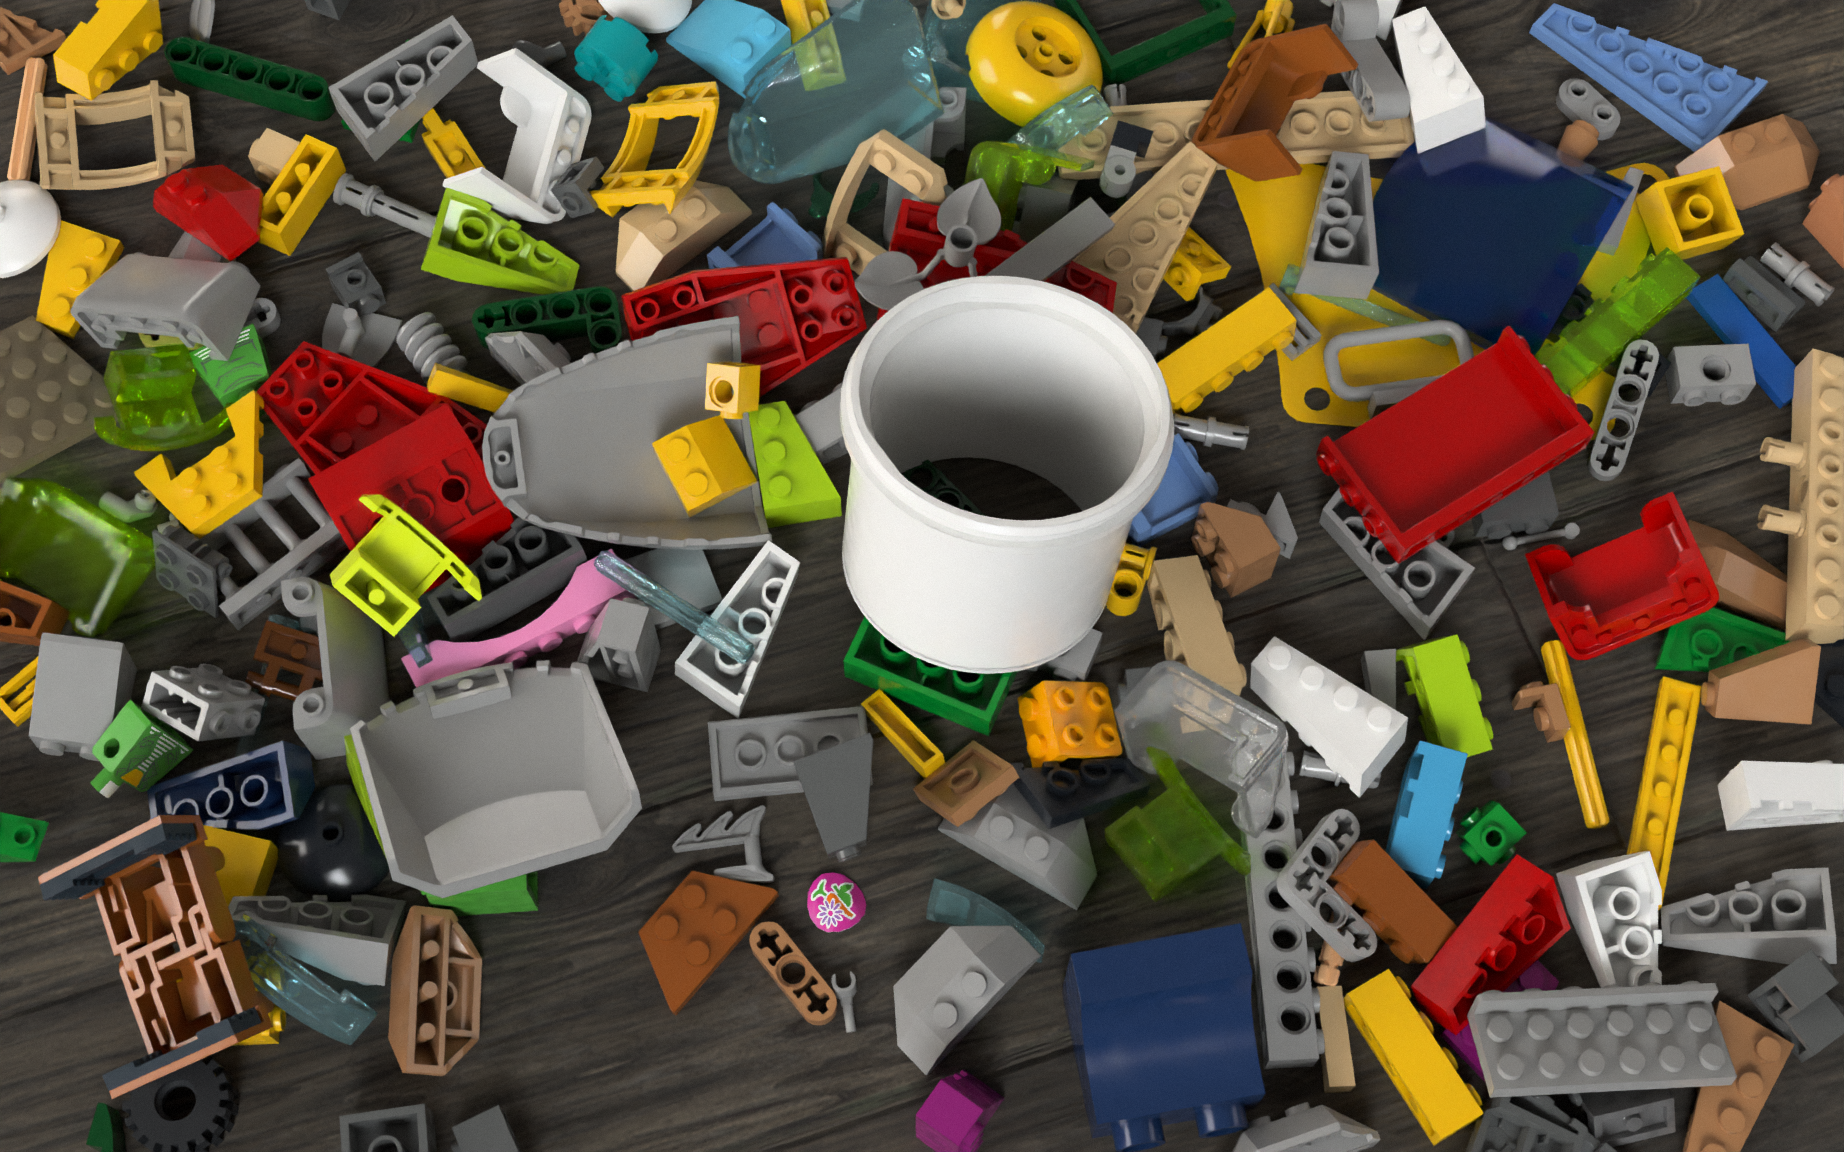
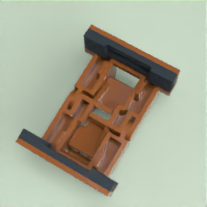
M159 815L38 876L44 901L50 899L69 900L71 898L72 900L78 898L88 899L95 895L114 956L122 957L119 963V972L148 1055L102 1075L112 1099L273 1027L268 1013L274 1009V999L268 990L260 989L256 991L240 940L233 942L236 934L235 924L215 873L225 866V857L217 847L205 846L204 841L208 838L200 815ZM160 861L161 868L150 866ZM178 942L180 952L175 953L173 944ZM183 978L182 981L176 982V980Z

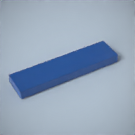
M1716 274L1691 289L1686 295L1687 300L1725 345L1749 344L1755 380L1775 405L1781 409L1792 402L1796 365L1724 280Z

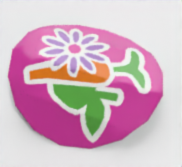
M831 872L821 874L813 881L808 892L807 908L810 918L817 928L826 932H840L851 928L865 915L866 901L856 883L845 875Z

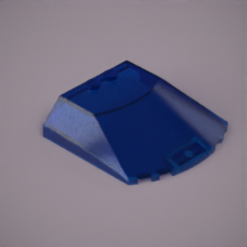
M1485 117L1486 128L1419 154L1417 153L1416 143L1413 142L1384 177L1373 200L1379 274L1372 289L1431 321L1450 320L1458 323L1466 330L1470 341L1484 349L1496 344L1503 329L1510 326L1517 335H1521L1526 339L1531 353L1536 357L1621 208L1629 198L1634 186L1488 117Z

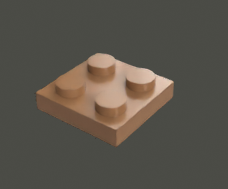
M973 740L914 787L913 790L921 802L959 827L964 822L971 820L993 798L1002 795L1019 778V775L1013 765Z

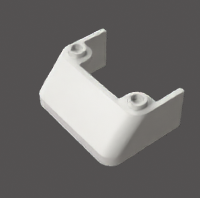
M517 48L478 62L477 69L503 86L500 98L501 109L504 115L518 126L504 177L501 180L485 168L480 167L444 179L442 186L484 200L493 206L492 211L504 218L550 224L561 220L565 216L566 211L562 208L551 189L570 165L579 162L581 159L592 117L588 101Z

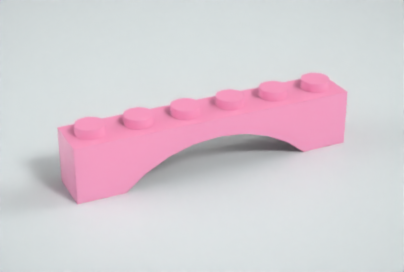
M610 549L577 566L570 583L557 601L540 617L523 628L502 637L480 642L455 643L435 640L402 657L401 660L416 688L443 677L485 666L513 662L514 669H517L524 665L529 657L540 651L548 652L557 648L563 642V639L574 633L582 634L588 632L590 626L610 598L623 601L624 598L637 599L631 581L615 553Z

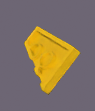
M61 220L58 237L48 253L36 321L42 323L52 332L74 339L81 325L70 313L73 303L79 294L116 264L124 250L121 241Z

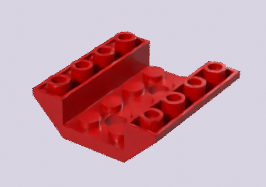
M447 404L308 478L350 552L369 533L373 522L377 518L383 517V515L371 511L359 500L362 494H380L393 501L436 536L464 564L469 566L483 554L482 549L492 540L496 543L512 529L510 524L514 522L510 510L503 505L493 492L480 456ZM448 479H457L464 486V494L456 502H450L442 495V486ZM446 569L423 594L443 584L452 574Z

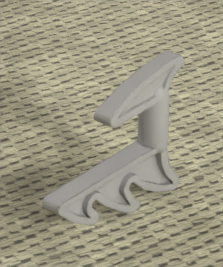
M764 805L746 812L728 830L726 828L733 819L731 811L726 812L714 821L700 837L698 835L702 831V826L697 823L685 831L672 845L673 851L679 853L744 844L746 865L715 869L714 876L750 884L772 883L775 879L773 874L767 872L762 864L759 833L760 823L766 813Z

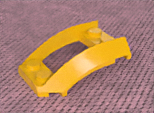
M716 81L660 86L646 94L648 100L645 103L631 104L628 107L631 115L622 146L611 166L601 177L604 183L599 190L589 191L598 204V208L612 218L622 206L630 207L635 204L652 203V205H660L664 203L669 214L673 212L694 185L709 150L719 108V88ZM688 115L700 117L688 151L676 169L645 171L654 148L659 118L669 120L677 116Z

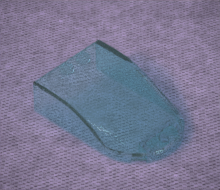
M853 0L780 53L758 71L742 92L747 97L739 113L733 112L728 130V150L733 164L743 174L758 183L777 184L849 164L859 144L883 129L903 141L939 118L945 112L918 9L908 0Z

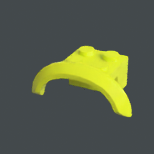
M362 494L359 497V500L371 511L383 515V518L330 573L332 586L393 637L421 608L418 599L446 569L470 595L478 601L482 599L480 582L477 576L446 545L410 514L383 495Z

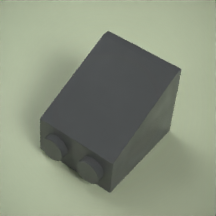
M871 733L793 761L828 859L837 857L839 863L862 855L860 848L867 845L873 757Z

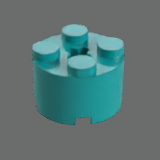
M602 15L575 49L574 55L577 64L574 69L580 77L587 81L593 80L604 88L605 93L610 98L621 102L624 97L632 96L658 62V54L655 49L650 53L646 47L649 40L636 27L618 17H615L612 21H607V15Z

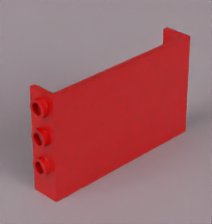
M1508 326L1503 329L1496 344L1334 442L1328 435L1322 438L1316 456L1321 470L1327 476L1331 475L1340 486L1339 490L1344 501L1349 506H1355L1362 515L1363 524L1369 534L1373 537H1378L1399 564L1585 449L1595 432L1578 412L1573 398L1568 394H1564L1554 382L1550 369L1546 365L1540 364L1531 353L1526 339L1521 335H1517Z

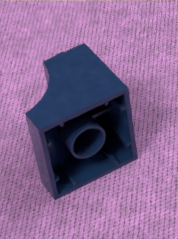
M1241 923L1072 953L1070 955L1062 996L1092 1139L1112 1135L1116 1152H1138L1166 1143L1163 1125L1195 1120L1200 1138L1229 1135L1249 1128L1246 1110L1256 1108L1265 1095V1088L1258 1059L1252 1016L1251 984L1253 973Z

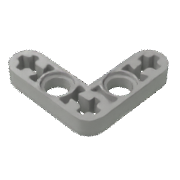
M1338 809L1325 815L1318 822L1280 872L1277 878V888L1281 897L1346 961L1356 962L1371 956L1375 952L1377 938L1371 926L1326 882L1360 834V825L1355 815L1348 810ZM1337 823L1342 826L1340 830L1341 836L1331 840L1328 837L1336 832L1338 829ZM1313 846L1319 847L1324 852L1326 857L1324 866L1318 865L1313 860L1311 854ZM1306 872L1309 875L1304 877L1299 884L1301 890H1297L1295 887L1297 882L1295 877ZM1321 902L1327 903L1333 909L1334 920L1332 923L1322 918L1320 914ZM1354 934L1359 938L1357 941L1359 948H1355L1353 945L1355 941Z

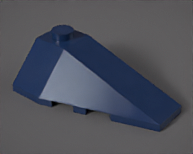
M280 741L153 785L147 790L150 817L153 819L159 815H200L203 825L219 829L266 830L299 819L315 789L310 751L307 748L286 741Z

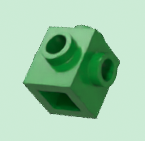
M1489 800L1481 809L1474 807L1468 811L1459 821L1462 827L1455 832L1463 840L1459 848L1475 864L1482 860L1490 866L1496 862L1500 865L1507 861L1517 849L1514 845L1527 833L1499 803L1493 800ZM1490 832L1489 837L1486 839L1487 833Z

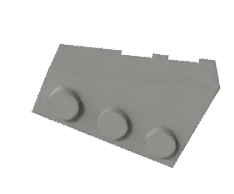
M610 598L586 633L577 663L587 664L593 679L648 692L661 652L650 608L637 599L624 598L623 601Z

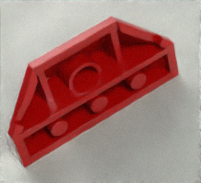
M224 165L183 169L179 173L169 176L164 184L154 190L153 207L156 212L230 262L260 240L261 230L259 224L262 217L263 193L259 187Z

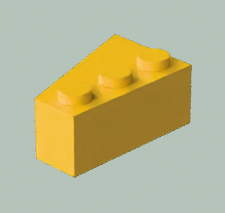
M98 0L95 4L99 8L98 12L88 24L81 21L53 54L57 82L92 101L102 92L110 89L126 73L134 70L141 61L156 52L163 45L159 0Z

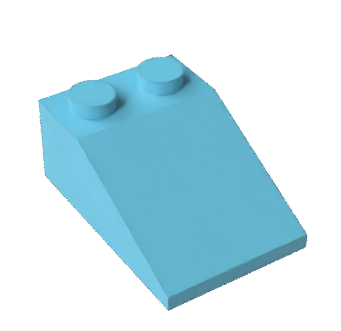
M704 0L666 38V42L745 99L792 54L791 31L789 27L763 9L736 0Z

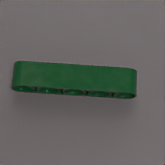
M188 37L174 38L165 46V58L176 79L182 83L312 121H325L335 112L336 107L330 94L328 83L319 75Z

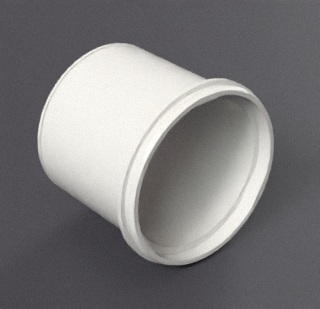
M977 276L943 282L907 297L877 320L865 334L850 359L845 371L840 395L841 430L846 448L851 457L842 560L845 578L853 599L872 626L897 647L928 663L956 671L981 674L1021 671L1051 661L1079 643L1091 631L1106 606L1133 518L1144 508L1159 488L1166 473L1173 449L1174 416L1169 390L1160 368L1142 340L1113 313L1076 292L1043 281L1011 276ZM972 457L1002 461L1022 467L1047 479L1066 493L1080 507L1082 512L1044 520H1010L983 516L959 509L936 499L908 481L901 473L921 465L925 460L932 462L949 458Z

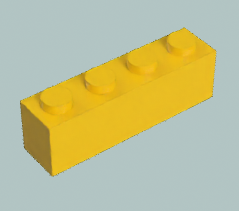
M1270 287L1157 363L1169 390L1173 415L1174 413L1179 415L1183 411L1185 413L1192 412L1203 402V398L1212 391L1220 392L1232 383L1234 376L1243 370L1249 372L1255 369L1264 360L1265 355L1274 349L1280 351L1293 341L1297 320Z
M1387 969L1347 993L1344 997L1345 1009L1424 1132L1435 1146L1484 1114L1480 1108L1482 1101L1474 1087L1469 1083L1465 1085L1456 1072L1458 1064L1452 1053L1446 1047L1441 1049L1433 1037L1434 1028L1429 1018L1422 1011L1417 1012L1410 1002L1411 993L1405 982L1399 976L1394 977L1391 971Z

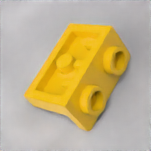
M1188 227L1163 279L1185 301H1190L1194 299L1201 284L1226 278L1231 266L1197 233Z

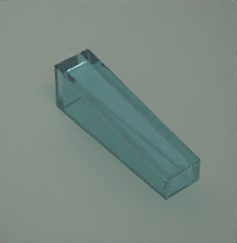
M418 610L397 635L420 668L431 662L433 658L422 614Z

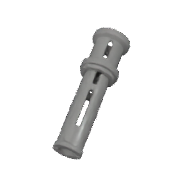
M345 173L340 177L334 189V203L339 205L346 203L360 209L362 215L367 217L378 215L430 238L436 217L384 195L381 187L376 185L369 187L355 181L353 175Z

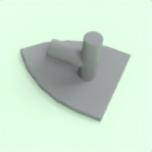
M332 303L322 333V348L375 368L390 351L403 321L375 313L359 317L355 309H346L342 305Z

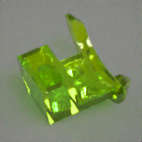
M185 344L110 351L104 382L120 428L116 426L114 415L94 417V429L105 442L120 448L146 452L173 450L207 441L226 430L231 425L226 408L235 402L226 403L225 408L208 422L202 423L191 394L197 373Z
M1148 746L1146 748L1147 756L1168 790L1141 810L1136 805L1105 829V840L1155 903L1219 854L1240 874L1248 875L1251 872V855L1248 851L1239 846L1210 815L1187 785L1170 755L1166 751Z

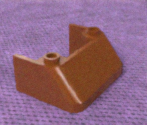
M1327 24L1256 39L1247 44L1238 54L1195 131L1191 143L1218 164L1253 181H1267L1300 175L1303 170L1302 167L1276 137L1279 129L1295 101L1314 98L1322 91L1323 84L1328 75L1356 70L1358 63Z

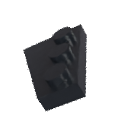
M1129 758L1083 760L1081 765L1059 766L1058 761H1044L1042 767L1024 768L1022 762L1010 763L1019 775V778L1013 782L1014 786L1048 829L1145 797L1151 785Z

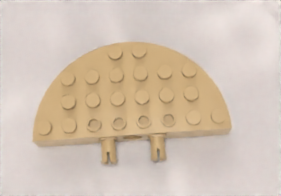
M1812 349L1794 370L1791 442L1766 437L1760 449V453H1766L1760 455L1761 461L1790 466L1789 510L1763 505L1759 512L1758 520L1764 522H1759L1757 525L1762 530L1788 534L1785 641H1795L1803 638L1810 639L1816 644H1827L1844 639V358Z

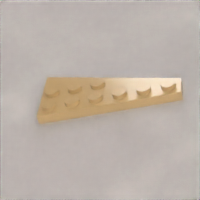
M1191 142L1183 147L1110 217L1115 224L1112 231L1072 260L1117 282L1113 314L1123 321L1135 334L1217 169L1218 163Z

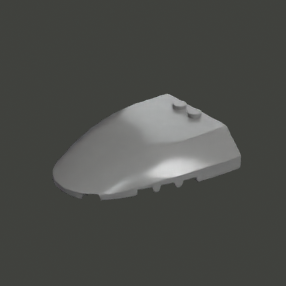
M739 316L682 325L657 331L654 335L638 340H626L620 342L615 347L595 354L592 352L584 355L582 359L564 367H556L515 389L508 395L495 414L490 417L484 432L482 444L483 464L486 477L493 492L505 507L529 523L549 530L609 543L648 548L703 550L764 546L768 540L772 542V535L769 533L762 508L748 412L743 413L742 419L724 418L752 470L757 483L690 518L652 446L653 442L686 425L720 415V411L705 409L707 363L725 361L741 363Z

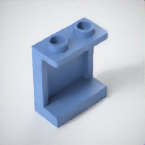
M771 202L767 206V217L727 251L724 252L719 246L714 248L707 254L709 269L823 259V244L812 231L806 232L798 225L795 216L788 209H781L774 202Z
M1179 433L1174 435L1171 457L1159 488L1144 508L1133 518L1128 533V538L1133 545L1141 547L1196 518L1201 504L1216 502L1219 490L1216 480L1210 472L1203 471L1198 463V455L1195 448L1190 442H1184Z

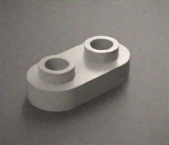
M1573 78L1562 83L1556 96V104L1559 110L1572 122L1583 120L1593 125L1599 132L1597 140L1611 138L1620 124L1621 118L1618 110L1594 87L1582 79ZM1598 115H1603L1606 119H1601Z

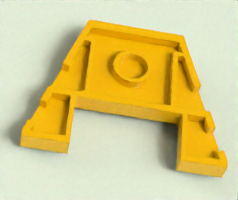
M254 390L226 408L235 437L224 445L216 447L208 456L192 467L184 469L176 477L171 460L161 453L134 472L141 483L199 539L263 496V455L259 452V438L263 436L264 424L259 421V410L264 409V400Z

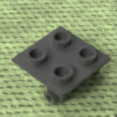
M169 525L162 533L154 529L152 535L156 577L159 583L167 590H175L181 594L195 609L199 611L204 610L217 618L219 613L216 579L219 577L224 579L230 575L233 566L229 564V559L214 549L211 551V547L208 544L202 545V541L199 538H195V536L184 530L181 526L174 527Z

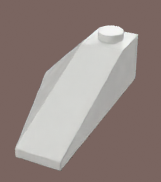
M1650 851L1596 860L1556 873L1568 914L1600 987L1617 984L1621 987L1642 986L1647 983H1659L1662 985V972L1658 969V944H1662V930L1658 929V905H1662V889Z

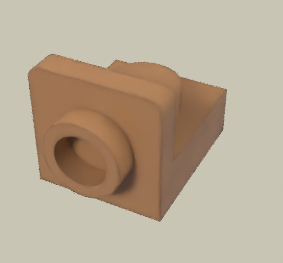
M1537 681L1520 687V691L1517 692L1511 702L1513 709L1518 710L1536 706L1534 708L1535 724L1539 731H1544L1547 743L1562 740L1571 727L1557 683L1544 685L1543 682Z

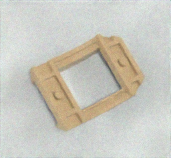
M150 80L149 85L135 89L101 93L92 101L80 94H65V98L43 97V93L35 92V124L37 128L41 189L100 190L131 186L165 177L195 161L189 96L177 90L173 93L159 86L158 80ZM152 115L156 161L120 169L79 170L76 125H100Z
M885 129L874 134L866 141L861 142L857 147L833 197L822 237L823 259H828L830 256L834 258L847 257L851 270L861 275L867 264L874 257L888 252L846 223L856 192L869 165H872L909 192L922 199L923 203L941 206L947 198L944 186L948 182L944 169Z

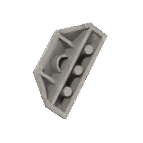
M517 331L490 333L485 337L491 356L520 386L556 367L561 368L571 364L569 362L571 357L565 348L558 342L553 345L544 335Z
M1013 783L1002 795L993 798L982 807L971 820L957 827L944 818L938 827L940 832L1075 910L1079 908L1097 877L1084 818L1048 829Z
M950 926L893 986L897 1046L925 1075H929L1042 955L1013 926Z
M1306 1102L1285 1110L1287 1117L1271 1122L1269 1116H1264L1248 1122L1249 1128L1240 1135L1233 1152H1360L1374 1147L1381 1139L1378 1131L1324 1105L1310 1108L1309 1103Z

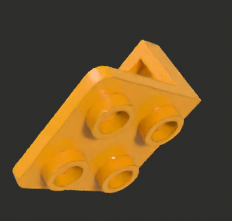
M1043 680L1017 698L1019 715L1023 722L1027 751L1031 759L1032 768L1042 767L1044 761H1058L1060 764L1068 758L1113 759L1121 755L1122 747L1109 690L1104 683Z

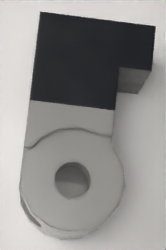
M1118 120L1100 177V187L1106 195L1119 198L1129 192L1136 175V168L1133 163L1135 156L1145 158L1152 138V130Z

